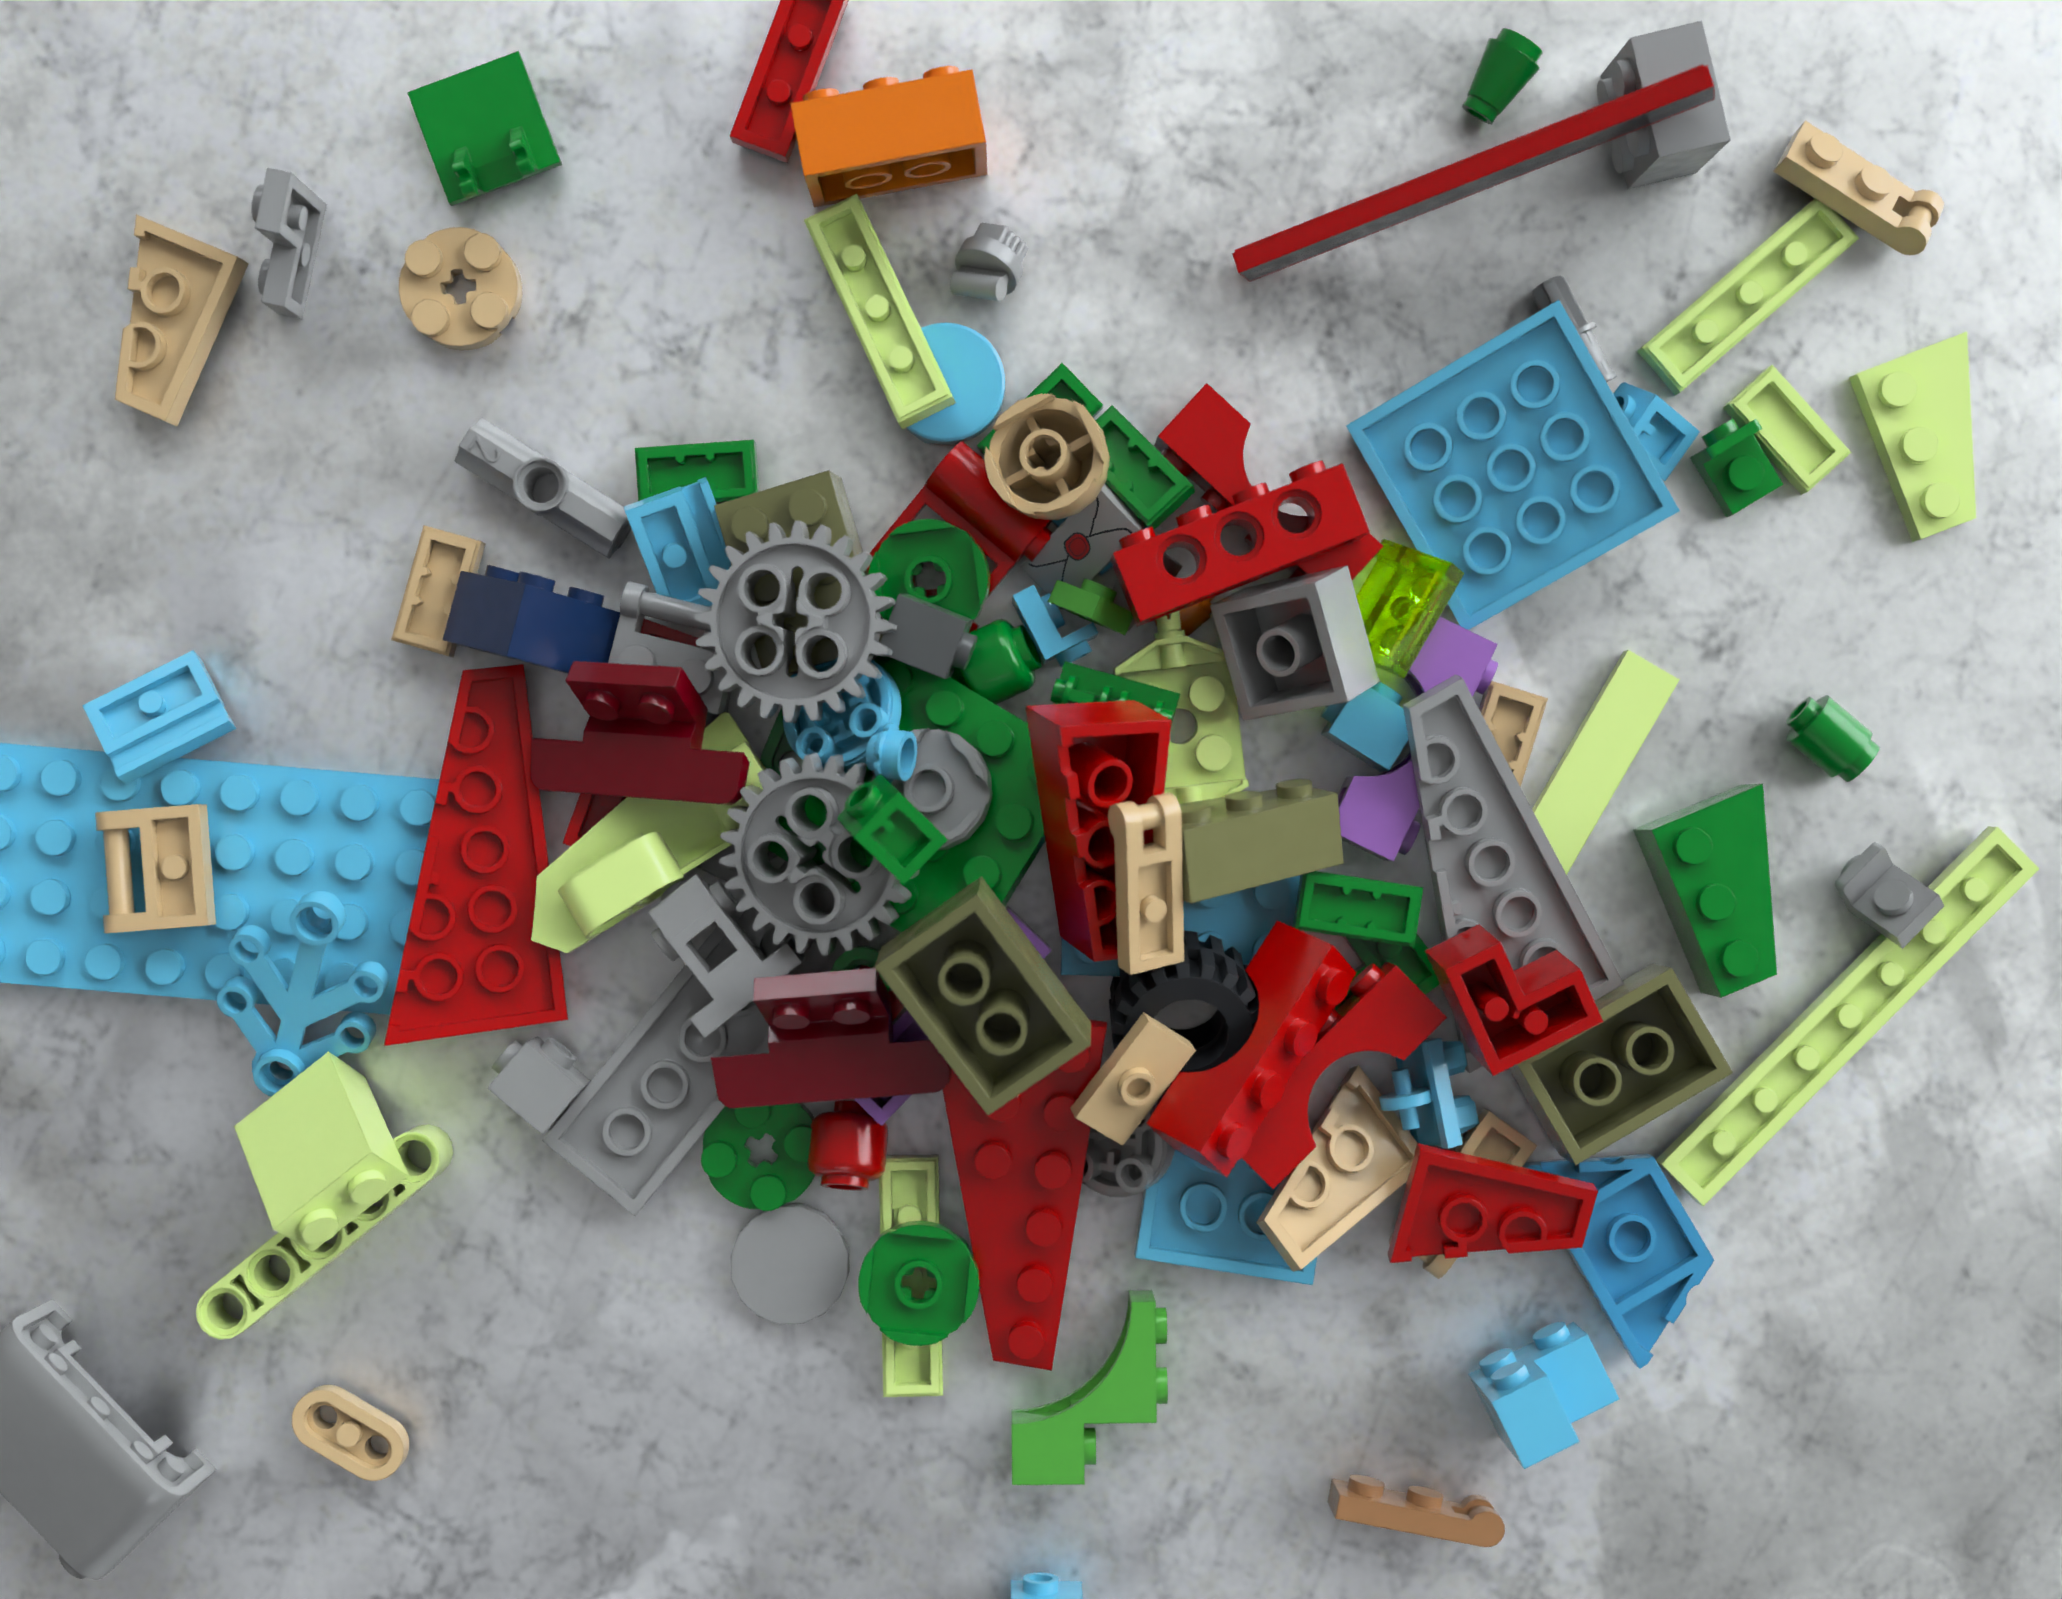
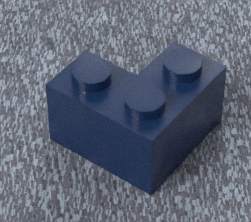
M487 565L485 575L465 571L460 572L443 641L568 674L573 661L608 663L620 612L602 607L605 597L603 595L569 587L567 596L553 592L556 582L554 580L520 571L517 573Z

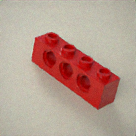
M1323 460L1313 462L1289 473L1292 482L1290 484L1269 491L1266 482L1260 483L1232 496L1235 503L1234 506L1212 513L1210 505H1204L1176 517L1178 527L1156 536L1153 527H1148L1118 540L1122 549L1113 552L1110 561L1136 627L1361 540L1370 530L1343 463L1326 469ZM1288 503L1302 507L1308 516L1306 531L1301 533L1286 531L1278 521L1279 507ZM1231 525H1237L1246 529L1252 539L1251 551L1241 556L1228 553L1221 544V530ZM1175 547L1188 550L1196 561L1195 573L1186 578H1177L1170 575L1163 564L1164 553Z

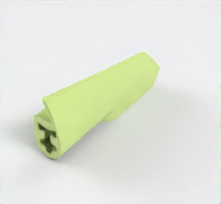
M727 712L720 714L705 728L701 749L744 752L750 762L745 786L754 785L763 790L758 773L766 768L731 714ZM743 796L737 803L732 805L625 798L537 876L531 941L569 954L655 901L671 885L684 880L683 875L732 845L721 839L720 835L722 832L739 828L740 824L734 821L727 814V811L735 806L749 807V804L744 800Z

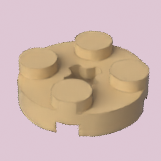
M464 227L446 228L429 234L423 240L415 241L408 247L405 253V263L399 277V296L403 310L419 332L446 348L474 350L493 343L502 335L500 332L507 327L511 318L515 319L521 307L523 291L519 270L515 262L498 242L488 234ZM463 274L467 281L476 283V290L466 293L465 303L457 304L453 295L446 294V287L453 283L455 276Z

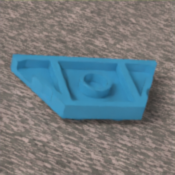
M1638 1154L1588 1158L1577 1165L1566 1159L1526 1162L1523 1165L1525 1168L1594 1183L1597 1188L1598 1194L1583 1247L1567 1249L1631 1360L1639 1369L1644 1367L1653 1357L1650 1350L1669 1321L1674 1324L1686 1305L1688 1292L1691 1288L1700 1284L1713 1264L1714 1258L1653 1156Z

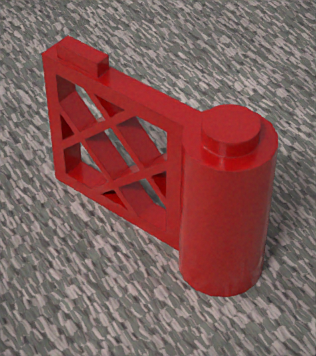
M961 441L938 464L927 479L924 487L869 554L874 557L875 552L879 550L882 542L889 537L890 533L897 527L914 521L927 505L944 521L969 532L984 554L998 565L990 574L989 597L1023 556L1033 562L1051 539L1050 536L1053 532L1048 529V526L1052 520L1034 519L1010 507L990 484L984 459ZM916 575L913 578L915 587H917ZM937 589L926 590L927 596L937 595ZM973 621L969 633L979 628L975 621Z

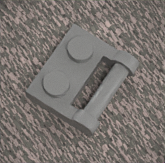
M629 581L621 596L620 618L608 663L682 667L708 708V713L716 715L724 713L729 692L720 691L718 686L727 672L725 669L709 671L704 667V664L716 654V651L641 633L645 616L711 632L710 625L694 620V614L711 611V607L649 592L648 585Z

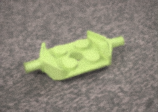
M1179 611L1169 614V619H1167V616L1156 620L1158 633H1154V640L1115 666L1113 673L1119 677L1180 693L1176 709H1185L1194 717L1196 725L1191 738L1182 743H1174L1169 740L1164 793H1172L1179 804L1221 798L1231 793L1241 792L1249 786V782L1245 776L1237 698L1224 652L1219 648L1185 636V630L1181 629Z

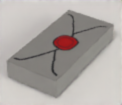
M1104 484L1097 498L1078 514L1069 516L1050 536L1051 539L1033 562L1027 559L1021 565V568L1046 594H1051L1057 579L1080 588L1084 578L1093 580L1111 562L1110 559L1113 552L1122 549L1118 540L1142 530L1146 526Z

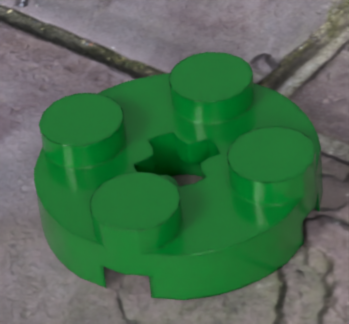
M937 519L914 520L897 527L882 542L879 550L875 552L870 563L868 575L882 573L887 578V581L875 591L876 596L890 597L896 602L898 594L907 593L972 620L979 617L989 594L990 570L983 550L969 532L947 521ZM933 562L935 570L944 572L946 576V583L937 587V596L927 597L925 588L915 587L913 582L914 575L923 573V563ZM894 606L880 612V615L884 619L889 620Z
M803 1103L745 1108H729L725 1106L704 1132L703 1152L701 1155L703 1170L708 1174L714 1188L728 1201L747 1209H760L762 1211L778 1209L781 1205L798 1198L809 1187L815 1177V1174L809 1170L807 1164L812 1131L811 1124L814 1116ZM765 1134L771 1135L775 1139L772 1150L778 1154L777 1159L773 1163L764 1159L760 1164H756L749 1158L752 1150L746 1145L748 1138L751 1136L754 1139L760 1140Z
M929 1221L902 1223L882 1232L877 1241L867 1251L859 1273V1298L866 1314H869L871 1320L880 1327V1331L888 1338L911 1346L936 1344L947 1338L948 1334L956 1331L972 1315L979 1294L978 1266L967 1241L960 1235H956L949 1228ZM915 1267L926 1268L927 1276L936 1279L937 1282L936 1288L926 1289L924 1298L917 1299L912 1297V1288L902 1285L903 1275H913Z

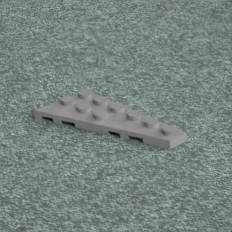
M1455 674L1405 703L1403 709L1442 942L1480 924L1501 942L1513 971L1557 950L1581 969L1594 1001L1623 985L1624 983L1463 678ZM1455 1019L1458 1041L1464 1045L1467 1060L1465 1070L1470 1074L1482 1067V1064L1471 1054Z

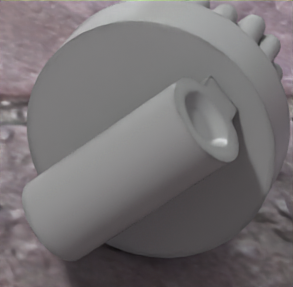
M980 223L974 236L967 238L963 242L955 257V266L958 271H955L951 276L950 290L952 294L1002 301L1007 294L1015 290L1023 274L1022 261L1028 251L1026 243L1020 241L1019 236H1014L1015 233L1009 231L1008 226Z

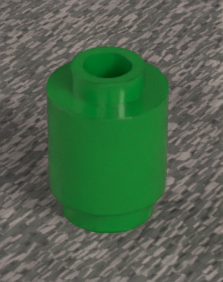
M1828 695L1821 697L1817 701L1812 697L1806 698L1792 711L1786 720V724L1791 728L1786 740L1830 777L1838 775L1846 782L1859 776L1874 760L1880 749L1879 745L1871 740L1873 733Z

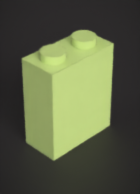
M329 1051L234 1126L273 1230L311 1252L334 1237L337 1232L375 1202L382 1199L385 1194L409 1176L366 1077Z

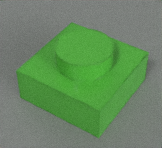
M1084 578L1080 588L1057 579L1048 599V602L1082 619L1122 635H1126L1133 619L1131 611L1113 603L1117 595L1116 591Z

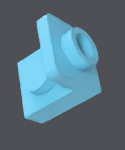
M1623 382L1618 386L1613 395L1663 481H1666L1700 431L1658 395Z
M1032 585L1012 595L1011 602L1021 622L1030 634L1043 664L1056 658L1060 667H1063L1064 661L1072 663L1092 652L1088 641L1096 638L1099 634L1093 622L1061 638L1057 629L1064 626L1065 621L1058 606L1048 602L1050 593L1040 597L1036 587Z

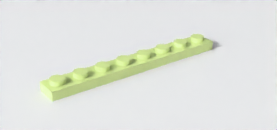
M1987 827L1928 886V888L1939 894L1944 907L1903 949L1880 934L1656 1159L1657 1163L1698 1204L1704 1206L2039 868L1998 827Z

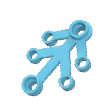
M313 891L304 895L290 914V928L293 934L300 940L290 985H288L268 956V952L271 949V939L264 929L254 925L244 926L238 930L228 945L231 959L238 965L243 966L253 981L241 976L230 978L217 995V1005L222 1013L233 1018L256 1051L252 1061L253 1079L256 1086L268 1096H273L328 1051L336 1057L347 1052L361 1053L365 1051L376 1034V1024L370 1016L362 1012H351L343 1017L334 1033L302 1045L307 1026L359 1002L373 1003L379 1000L389 984V974L381 964L365 961L354 969L348 980L315 994L326 945L335 939L346 919V912L341 901L329 892ZM313 907L325 911L330 919H323L317 916ZM247 940L257 946L258 952L246 950L241 941ZM366 976L372 978L376 982L377 987L369 988L365 986L359 977ZM259 989L281 1020L277 1036L254 1007L259 1000ZM230 992L242 994L245 997L246 1003L235 1001L231 997ZM355 1027L363 1033L364 1038L352 1036L347 1028ZM277 1062L284 1063L291 1070L283 1069Z

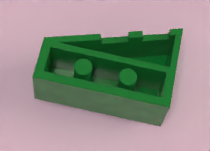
M1763 784L1739 785L1633 829L1700 992L1722 998L1777 975Z

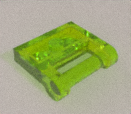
M1382 539L1380 543L1384 547L1374 556L1377 561L1356 597L1375 666L1405 678L1465 573L1451 562L1390 540Z

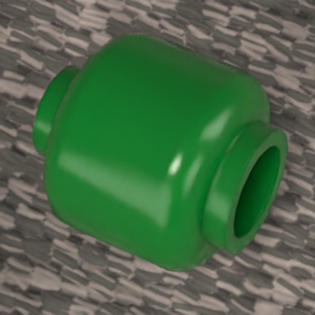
M998 619L970 632V634L978 637L971 659L965 670L955 667L951 676L952 679L997 705L1030 689L1035 683V670L1041 668L1042 665L1037 648L1026 628L1022 624L1014 627L1007 620Z

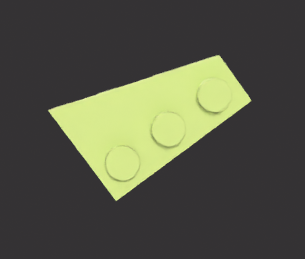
M1967 332L1851 376L1849 380L1912 542L1975 519L1976 503Z

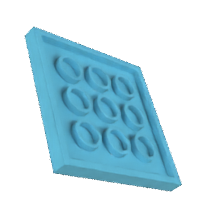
M1560 300L1555 301L1346 425L1459 625L1467 630L1680 511Z

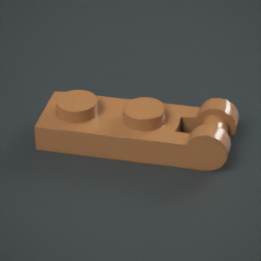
M1350 1475L1349 1482L1337 1479L1331 1480L1327 1502L1335 1519L1480 1547L1497 1545L1505 1533V1525L1501 1517L1495 1511L1492 1504L1481 1495H1470L1465 1497L1460 1503L1443 1500L1444 1495L1442 1493L1421 1486H1409L1407 1493L1384 1489V1482L1364 1475Z

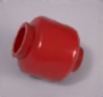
M835 1101L833 1112L821 1113L813 1119L807 1164L813 1174L821 1177L820 1186L838 1190H868L869 1181L880 1178L885 1171L889 1132L886 1122L881 1126L856 1101Z

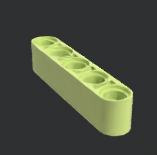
M426 1124L419 1125L395 1137L393 1141L409 1176L385 1194L382 1206H370L337 1232L335 1244L325 1242L313 1252L278 1232L201 1296L196 1308L197 1321L201 1329L210 1337L220 1340L231 1339L260 1321L440 1175L448 1167L453 1156V1145L448 1134L440 1127ZM412 1140L423 1142L428 1146L432 1158L428 1169L418 1168L411 1163L408 1157V1147ZM271 1255L280 1256L288 1263L290 1267L289 1281L284 1282L273 1276L269 1267ZM225 1293L232 1294L240 1300L243 1306L241 1319L231 1317L224 1309L223 1298Z

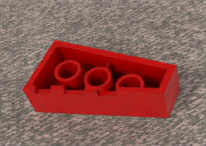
M1136 700L1025 706L1060 937L1094 962L1118 959L1115 841L1108 823V811L1113 804L1132 801L1139 806L1147 804L1151 796L1164 794L1171 719ZM1153 829L1143 830V844L1152 843Z

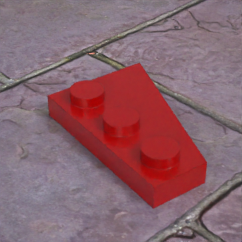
M1417 1143L1387 1255L1390 1263L1411 1262L1412 1257L1443 1254L1445 1259L1468 1257V1252L1505 1249L1510 1254L1582 1248L1598 1190L1594 1183Z

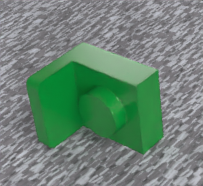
M1734 418L1702 436L1701 438L1707 447L1690 457L1726 518L1783 485V482L1754 436L1756 432L1762 429L1757 419L1738 427Z
M882 774L878 775L872 782H865L858 786L847 798L844 810L837 818L846 830L903 885L948 840Z

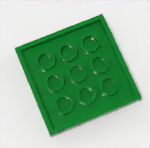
M876 656L874 661L892 676L900 692L902 709L899 730L912 731L929 728L930 730H946L960 735L981 753L990 771L992 783V801L985 821L968 840L948 850H938L919 869V875L909 879L903 885L910 891L912 897L905 903L890 901L899 917L888 925L902 933L981 876L1005 907L1045 842L1028 723L950 677L944 679L891 657ZM867 766L864 782H871L873 774H871L872 770H869ZM809 795L805 802L806 815L814 824L823 826L827 819L826 806L817 796ZM780 816V825L786 830H792L787 823L786 817ZM853 838L850 847L852 857L862 866L870 867L873 862V855ZM771 841L768 850L788 862V854L784 847L777 842ZM820 842L814 845L817 853L813 860L818 865L825 863L822 856L827 849ZM846 877L850 881L852 889L860 892L861 885L853 878Z

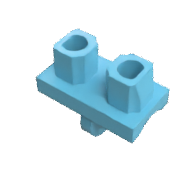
M1426 1038L1405 1060L1395 1057L1398 1069L1391 1071L1395 1091L1380 1096V1106L1383 1111L1399 1110L1402 1129L1410 1130L1417 1143L1450 1149L1463 1145L1461 1134L1479 1124L1475 1102L1469 1095L1453 1096L1449 1076L1465 1071L1467 1060L1464 1045L1460 1041H1442V1038Z

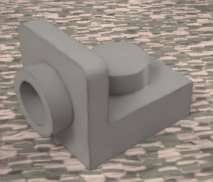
M1876 842L1872 843L1861 855L1850 859L1835 881V887L1848 911L1902 949L1944 907L1939 894L1895 866L1886 849Z

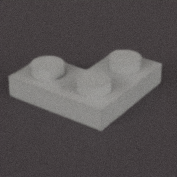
M267 168L264 185L257 186L251 206L252 218L256 222L255 229L273 242L271 257L263 261L259 271L258 289L260 294H262L261 302L279 315L303 319L327 204L291 172Z

